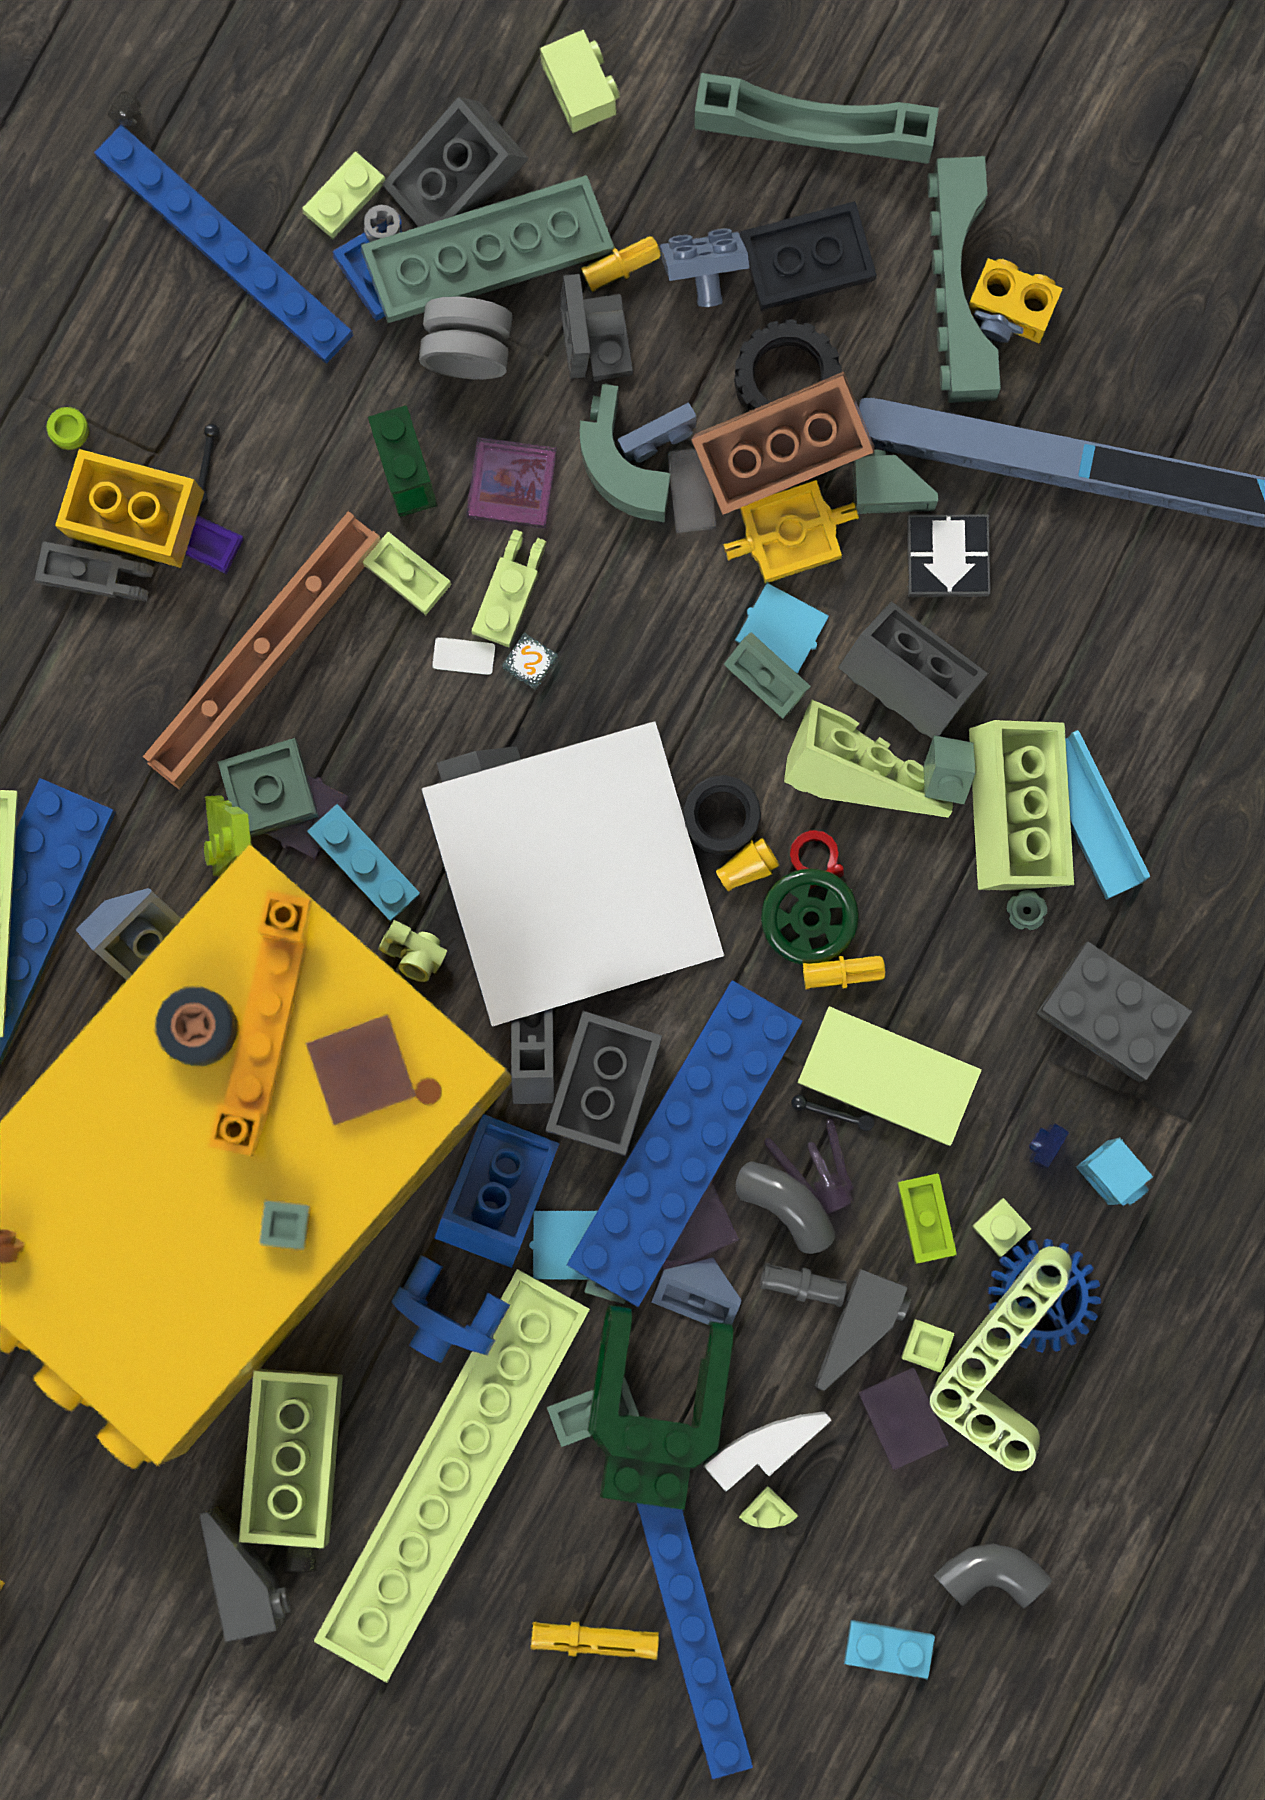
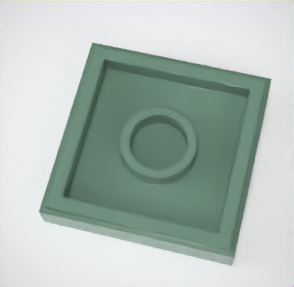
M295 738L218 761L227 798L232 803V807H239L248 813L250 838L319 817L299 744Z

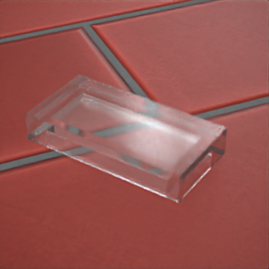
M696 449L667 452L676 533L716 529L712 488Z

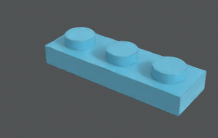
M338 804L307 831L390 922L420 895V892Z

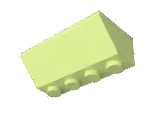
M993 720L970 728L969 740L974 743L976 772L972 782L978 890H1022L1074 885L1065 724L1058 722Z

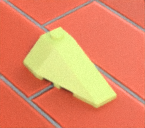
M811 700L787 757L784 782L792 785L799 791L808 792L824 799L949 818L952 813L953 802L925 797L924 770L922 765L914 760L902 761L888 749L891 744L880 737L874 742L856 730L859 725L857 721L844 713Z

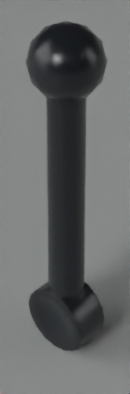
M208 424L204 429V435L207 438L198 485L204 491L200 506L205 505L208 500L205 492L214 439L220 433L218 426L215 424Z
M795 1095L791 1100L792 1107L797 1111L807 1109L857 1124L862 1131H869L874 1126V1119L870 1115H862L861 1117L809 1102L803 1095Z

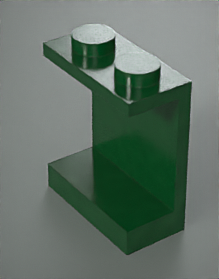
M407 405L368 416L399 517L438 506Z

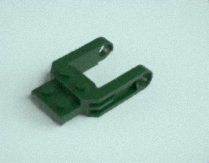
M609 1305L603 1321L587 1428L588 1433L598 1447H601L606 1454L600 1497L685 1510L690 1468H695L718 1450L733 1344V1327L731 1324L710 1321L708 1324L711 1328L708 1335L705 1359L700 1361L691 1426L685 1423L633 1415L619 1416L632 1311L631 1308Z

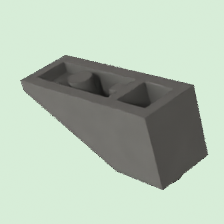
M553 1008L511 1021L513 1104L554 1103Z
M857 1270L814 1385L816 1388L825 1391L893 1328L896 1319L904 1320L911 1301L910 1297L905 1296L908 1287L867 1271Z

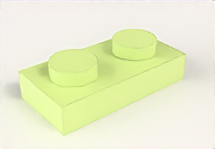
M355 151L302 208L303 213L334 239L383 186L382 183L385 181V176Z
M390 532L386 533L363 561V565L425 615L451 586L450 580Z

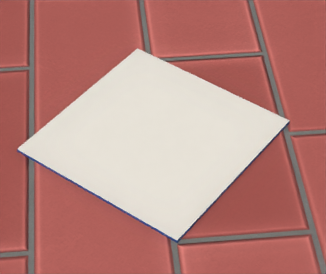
M655 721L421 788L491 1027L724 956Z

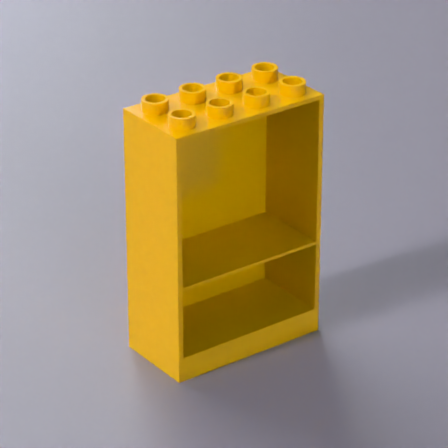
M250 844L0 1122V1229L15 1232L17 1234L16 1238L24 1242V1250L18 1253V1260L16 1262L0 1263V1350L9 1354L18 1346L25 1351L29 1349L45 1363L33 1377L37 1385L50 1398L69 1411H73L79 1403L87 1407L91 1405L109 1421L97 1434L98 1439L115 1457L133 1469H136L143 1460L148 1463L153 1461L156 1465H160L185 1454L253 1377L254 1371L262 1367L512 1082L511 1075L504 1067L311 899L305 956L269 1114L254 1154L249 1156L208 1147L218 1104L224 1105L262 940V935L258 933L267 890L311 899ZM185 987H204L218 993L232 1006L237 1018V1037L231 1050L220 1061L207 1066H190L171 1058L160 1047L155 1033L156 1015L161 1004L173 992ZM431 1078L440 1084L441 1096L437 1102L424 1104L416 1097V1086L423 1079ZM265 1201L310 1206L305 1249L260 1245Z

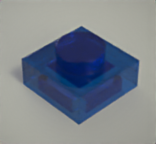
M1057 1124L1050 1125L1047 1130L1040 1127L1028 1147L1034 1151L1029 1161L1042 1169L1048 1168L1069 1132Z

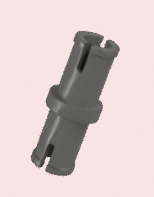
M765 1263L760 1281V1289L794 1295L797 1301L804 1302L807 1298L841 1307L846 1293L847 1281L811 1274V1269L802 1268L801 1271H796Z

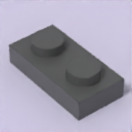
M621 294L583 300L586 313L622 310L624 320L623 335L589 338L593 381L633 375Z

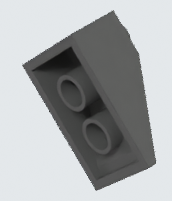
M458 97L382 185L417 226L421 227L477 209L502 189L529 158L479 101Z
M221 1505L213 1506L200 1513L225 1642L276 1631L286 1621L285 1613L291 1612L290 1599L286 1587L280 1588L278 1578L251 1543L239 1542L240 1529Z

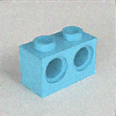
M1120 1138L1106 1141L1076 1167L1108 1205L1122 1204L1124 1206L1127 1203L1129 1205L1133 1204L1149 1190L1145 1183L1153 1177Z

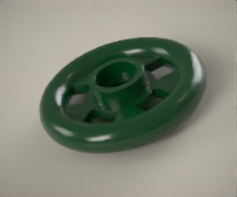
M801 869L782 877L768 892L761 912L762 929L769 945L781 957L801 965L803 963L828 962L839 956L853 940L859 921L858 905L851 889L838 876L821 869ZM811 885H818L828 889L823 901L816 897H808ZM788 893L799 899L792 906L790 913L779 907ZM841 907L843 914L842 924L830 925L831 914L829 909ZM808 911H814L818 914V919L814 924L808 925L803 921V917ZM788 923H791L792 928L799 934V937L791 943L785 939L780 931ZM826 933L829 943L820 948L812 949L809 938Z

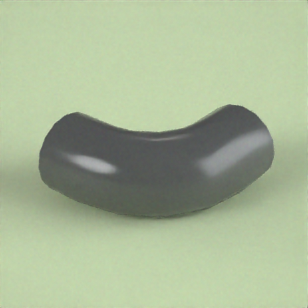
M754 1161L746 1163L741 1168L736 1180L737 1196L742 1201L761 1206L776 1215L788 1227L800 1251L809 1254L818 1253L827 1249L833 1243L836 1232L831 1220L819 1200L804 1184L783 1171Z
M994 1543L967 1548L950 1559L934 1575L938 1582L962 1607L980 1590L994 1586L1006 1591L1023 1609L1031 1604L1052 1582V1578L1042 1567L1018 1549Z

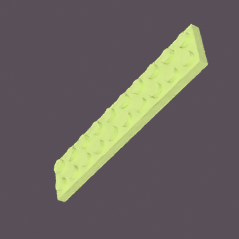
M519 1269L516 1270L501 1300L510 1304V1307L493 1336V1339L496 1340L488 1356L471 1352L314 1639V1642L385 1682H388L590 1310Z

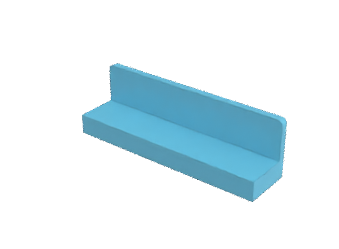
M1077 730L1065 739L1071 829L1107 900L1143 883L1150 878V874L1080 732Z

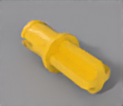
M649 236L620 251L614 248L612 249L613 254L581 269L593 292L597 288L622 276L625 279L629 278L628 273L659 259L661 253L655 239Z
M839 956L838 961L812 964L803 963L805 989L842 985L844 989L847 988V984L883 980L885 978L884 960L881 956L844 960L843 956Z

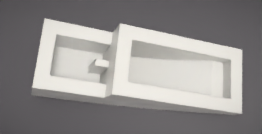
M823 1411L797 1415L769 1423L727 1444L706 1460L703 1465L725 1491L729 1490L757 1464L770 1476L824 1428L831 1419Z

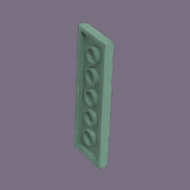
M587 175L361 245V252L387 323L425 312V304L432 299L441 297H474L613 253L612 249H614Z

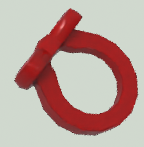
M808 831L799 835L792 843L790 858L792 866L796 871L808 869L799 861L798 855L802 846L807 842L819 841L830 850V859L825 871L839 878L843 877L844 867L838 864L839 852L837 844L830 835L822 831ZM811 885L809 890L813 889L818 885Z

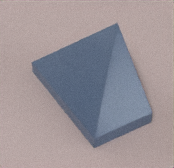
M714 1258L665 1269L652 1299L654 1304L707 1325L710 1321L732 1325L742 1301Z

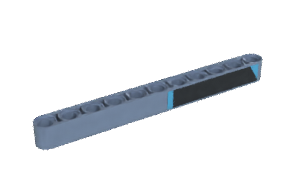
M863 398L859 403V410L875 449L1265 528V477L882 399Z

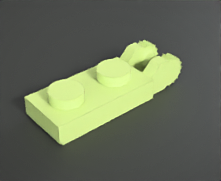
M515 529L505 549L504 557L499 559L471 630L474 635L509 648L539 575L537 569L547 541L538 538L531 548L527 567L515 563L514 559L523 542V532Z

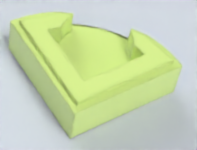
M767 1485L739 1517L755 1527L776 1528L789 1524L798 1515Z

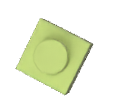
M1004 1198L1000 1199L972 1225L975 1231L999 1257H1002L1031 1230L1029 1225Z

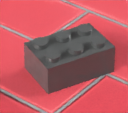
M1087 942L1080 947L1036 1014L1139 1083L1147 1080L1192 1011L1090 942Z
M583 1011L546 1131L626 1157L662 1042V1035Z

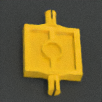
M817 480L772 494L740 508L746 526V538L723 544L726 557L729 561L730 559L751 553L752 557L758 562L765 583L839 560L842 557V553L836 539V525L858 519V513L855 510L856 506L852 502L851 504L831 510L822 498Z

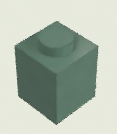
M934 735L923 766L925 797L965 804L976 774L973 742Z

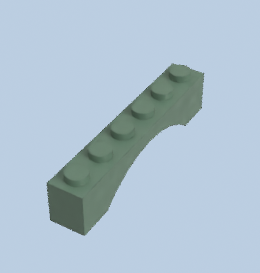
M701 73L695 107L694 129L929 164L939 108L902 102L867 106L817 103L777 94L739 78Z
M985 156L939 158L936 161L934 173H928L927 190L929 198L935 197L936 211L930 212L931 236H938V250H933L932 267L933 274H940L941 288L935 289L936 313H943V327H938L937 345L939 352L945 351L946 366H940L941 390H948V403L996 401L1001 389L998 349L986 338L972 317L964 296L961 278L963 243L972 223L983 210L988 195Z

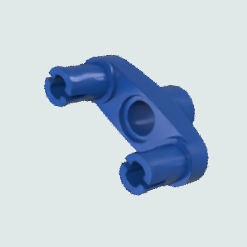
M420 1255L404 1287L399 1286L391 1301L402 1314L419 1326L409 1346L440 1363L444 1360L452 1344L488 1356L496 1341L493 1339V1336L510 1304L488 1293L471 1326L466 1325L464 1327L427 1305L428 1301L425 1299L443 1266Z

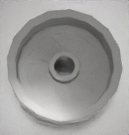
M441 297L430 300L425 304L423 321L424 329L430 334L421 339L420 364L431 371L457 378L492 379L501 377L507 373L509 352L508 348L502 343L511 338L512 313L503 306L476 298Z

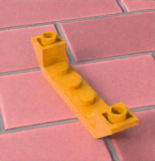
M267 890L258 933L262 935L249 997L224 1105L218 1104L208 1147L249 1156L254 1154L269 1114L305 956L311 899Z

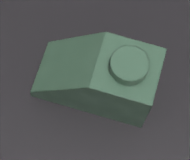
M874 450V453L854 460V504L858 514L935 511L938 503V493L896 455H886L885 451Z

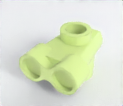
M396 920L392 922L378 948L379 951L394 958L395 956L401 958L399 970L405 976L421 982L428 981L431 973H436L447 953L446 949L440 947L441 942L435 935L428 932H419L417 934L411 931L410 927Z

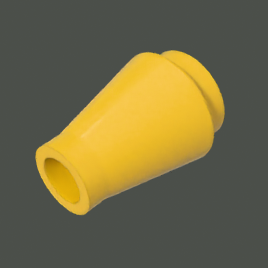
M761 838L756 842L751 840L723 867L716 870V873L727 891H730L743 884L773 875L771 870L778 867L779 863L764 838Z

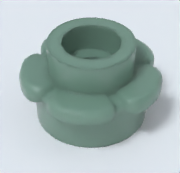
M1021 891L1017 897L1013 896L1007 904V912L1010 913L1009 920L1018 929H1037L1044 922L1043 916L1047 914V904L1034 891ZM1029 907L1031 910L1030 914H1025L1023 908Z

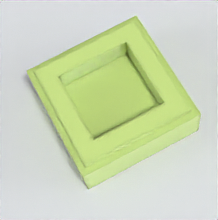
M914 1319L901 1359L941 1373L955 1333Z

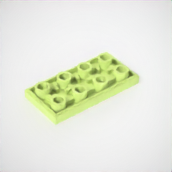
M828 1007L797 1083L951 1146L982 1069L837 1009Z

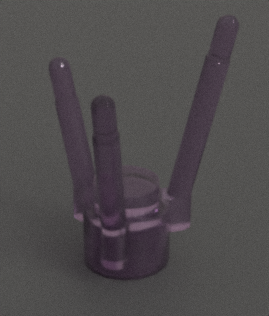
M832 1119L826 1120V1126L838 1176L836 1172L829 1173L815 1143L810 1142L808 1149L821 1176L820 1180L813 1183L816 1191L772 1139L766 1138L764 1143L773 1153L774 1157L789 1175L804 1184L815 1195L827 1214L835 1212L854 1201L850 1190L854 1187L847 1174L838 1135Z

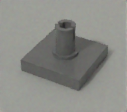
M580 274L566 275L563 277L560 310L570 379L586 377L590 356L589 338L623 335L622 310L586 313L584 310Z

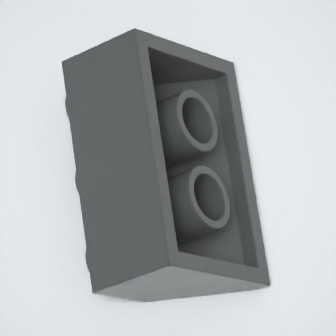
M892 601L861 633L838 667L848 675L852 682L863 686L879 698L884 706L895 710L911 722L916 730L927 734L932 739L934 735L940 736L988 674Z

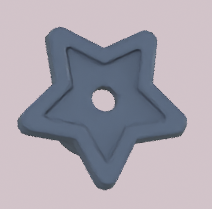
M979 310L974 314V316L982 320L980 329L987 338L1008 343L1013 333L1023 334L1024 328L1009 322L1002 315H991Z

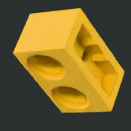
M988 258L970 300L969 309L975 318H977L974 316L977 310L991 315H1002L1009 322L1024 328L1023 334H1015L1040 344L1063 288L1056 286L1055 281L1041 274L1031 276L1019 271V268L1010 261L1004 259L994 261ZM990 284H1000L1005 288L1007 294L1004 296H994L988 291L987 286ZM1031 298L1037 299L1042 303L1044 309L1037 312L1031 311L1026 307L1024 301Z

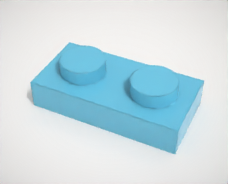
M850 1620L844 1663L928 1679L935 1636L929 1633Z

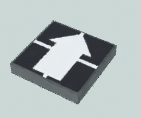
M908 515V597H989V515Z

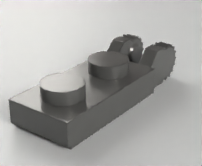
M42 542L34 581L37 584L116 598L117 595L126 599L147 601L149 591L138 586L119 584L121 571L138 577H152L154 567L141 562L125 560L120 555Z

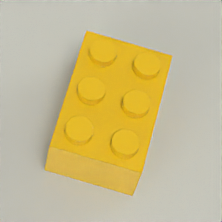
M79 449L55 526L68 538L181 568L204 491L194 479Z

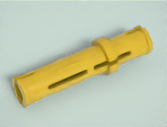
M533 1622L531 1649L568 1652V1656H577V1653H593L657 1660L659 1632L589 1628L579 1626V1622H571V1625Z

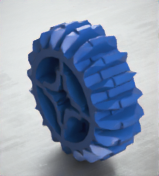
M1045 1239L1042 1249L1053 1246L1051 1239ZM1035 1240L1027 1242L1028 1255H1025L1019 1246L1012 1248V1253L1017 1259L1016 1262L1013 1263L1005 1256L1000 1258L999 1262L1008 1270L1005 1274L1000 1271H992L991 1277L1002 1281L1000 1288L988 1287V1294L1000 1295V1299L1004 1296L1020 1271L1023 1272L1039 1252ZM1061 1243L1059 1248L1068 1253L1069 1245ZM1075 1252L1071 1255L1072 1270L1068 1283L1063 1292L1045 1313L1048 1319L1052 1320L1056 1328L1044 1331L1032 1329L1021 1342L1020 1347L1026 1349L1030 1345L1032 1338H1035L1036 1351L1044 1352L1046 1340L1049 1339L1053 1351H1060L1061 1336L1064 1337L1069 1345H1074L1077 1343L1072 1333L1074 1328L1083 1335L1089 1332L1088 1327L1081 1320L1083 1317L1093 1321L1097 1319L1098 1315L1088 1311L1087 1305L1088 1303L1100 1304L1101 1298L1088 1296V1289H1096L1100 1286L1098 1280L1085 1281L1084 1276L1090 1274L1094 1268L1091 1264L1085 1265L1080 1269L1076 1266L1082 1260L1083 1254L1081 1252ZM1075 1285L1076 1304L1072 1314L1066 1320L1064 1317L1065 1313L1061 1307V1298L1065 1292L1071 1289L1070 1287ZM1027 1296L1018 1302L1021 1307L1027 1309L1036 1306L1035 1303H1032L1033 1300ZM998 1302L989 1304V1310L992 1311ZM1008 1331L1005 1334L1006 1338L1011 1337Z

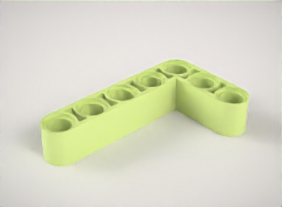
M1049 1246L1036 1254L940 1374L930 1396V1405L937 1416L1003 1466L1013 1471L1026 1470L1033 1464L1040 1444V1434L1031 1422L985 1389V1387L1065 1289L1072 1270V1261L1065 1250L1059 1247ZM1047 1264L1053 1265L1060 1270L1061 1275L1055 1278L1048 1277L1041 1271L1040 1267ZM1027 1296L1035 1302L1036 1306L1030 1309L1023 1308L1016 1302V1298ZM1001 1327L1007 1330L1011 1337L999 1339L992 1334L991 1329ZM977 1358L985 1364L986 1368L975 1370L968 1365L966 1360ZM953 1389L959 1393L961 1399L951 1400L943 1394L942 1390ZM980 1414L988 1415L994 1420L995 1424L990 1426L983 1425L977 1420L976 1416ZM1020 1440L1029 1449L1025 1451L1016 1450L1010 1445V1441Z

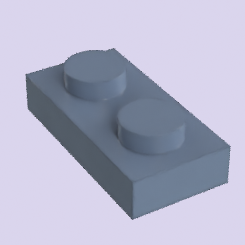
M690 403L619 438L618 451L627 462L635 459L639 463L656 454L657 447L669 441L672 444H677L692 435V429L696 428V414Z

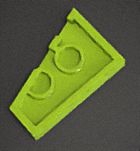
M221 795L205 796L210 840L205 841L204 844L205 861L207 866L212 865L213 876H220L247 846L251 845L248 813L239 807H232V803L229 800L224 801V797Z

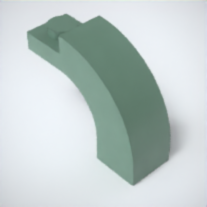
M602 384L601 396H593L590 420L597 422L580 420L581 454L590 481L602 497L619 510L638 518L665 522L670 488V473L635 467L619 454L613 441L619 389L618 386Z

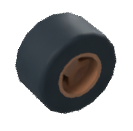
M185 987L173 992L161 1004L156 1015L155 1033L160 1047L171 1058L190 1066H207L220 1061L231 1050L237 1037V1018L232 1006L218 993L204 987Z

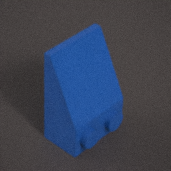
M483 1114L442 1215L435 1239L512 1268L559 1143Z

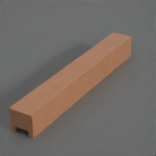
M348 511L144 754L143 757L148 761V765L177 789H180L365 568L363 561L380 542V536L364 526Z

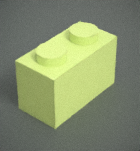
M584 30L540 48L541 64L572 133L616 115L615 100L620 98L617 86L611 75L604 76L600 67L604 63L600 48L596 41L589 43Z

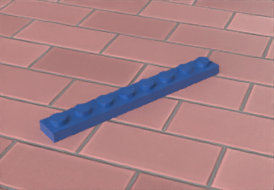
M120 125L94 152L99 161L326 364L353 337L351 329L123 125Z
M637 1503L712 1779L753 1768L683 1511Z

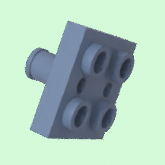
M730 229L713 230L708 233V237L693 239L690 235L675 236L669 239V243L660 244L662 261L669 281L695 277L698 295L697 303L701 307L716 306L723 302L719 273L749 268L748 252L738 232L732 233Z

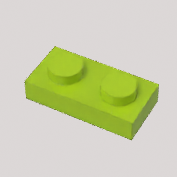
M939 1173L897 1182L915 1264L957 1255Z

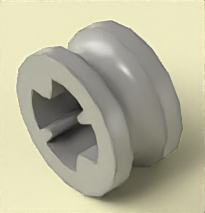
M386 205L374 206L368 210L364 219V231L367 239L372 242L400 233L398 213ZM378 219H386L387 225L390 223L393 225L387 226V232L379 233L376 226Z

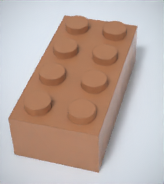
M844 372L696 433L691 439L723 515L874 453L873 442Z

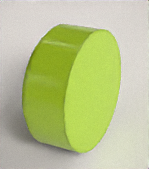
M63 407L54 411L49 417L47 432L51 440L58 447L72 450L85 443L89 435V425L80 411L71 407Z

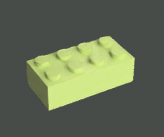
M270 1369L254 1371L239 1542L324 1548L329 1544L343 1375Z

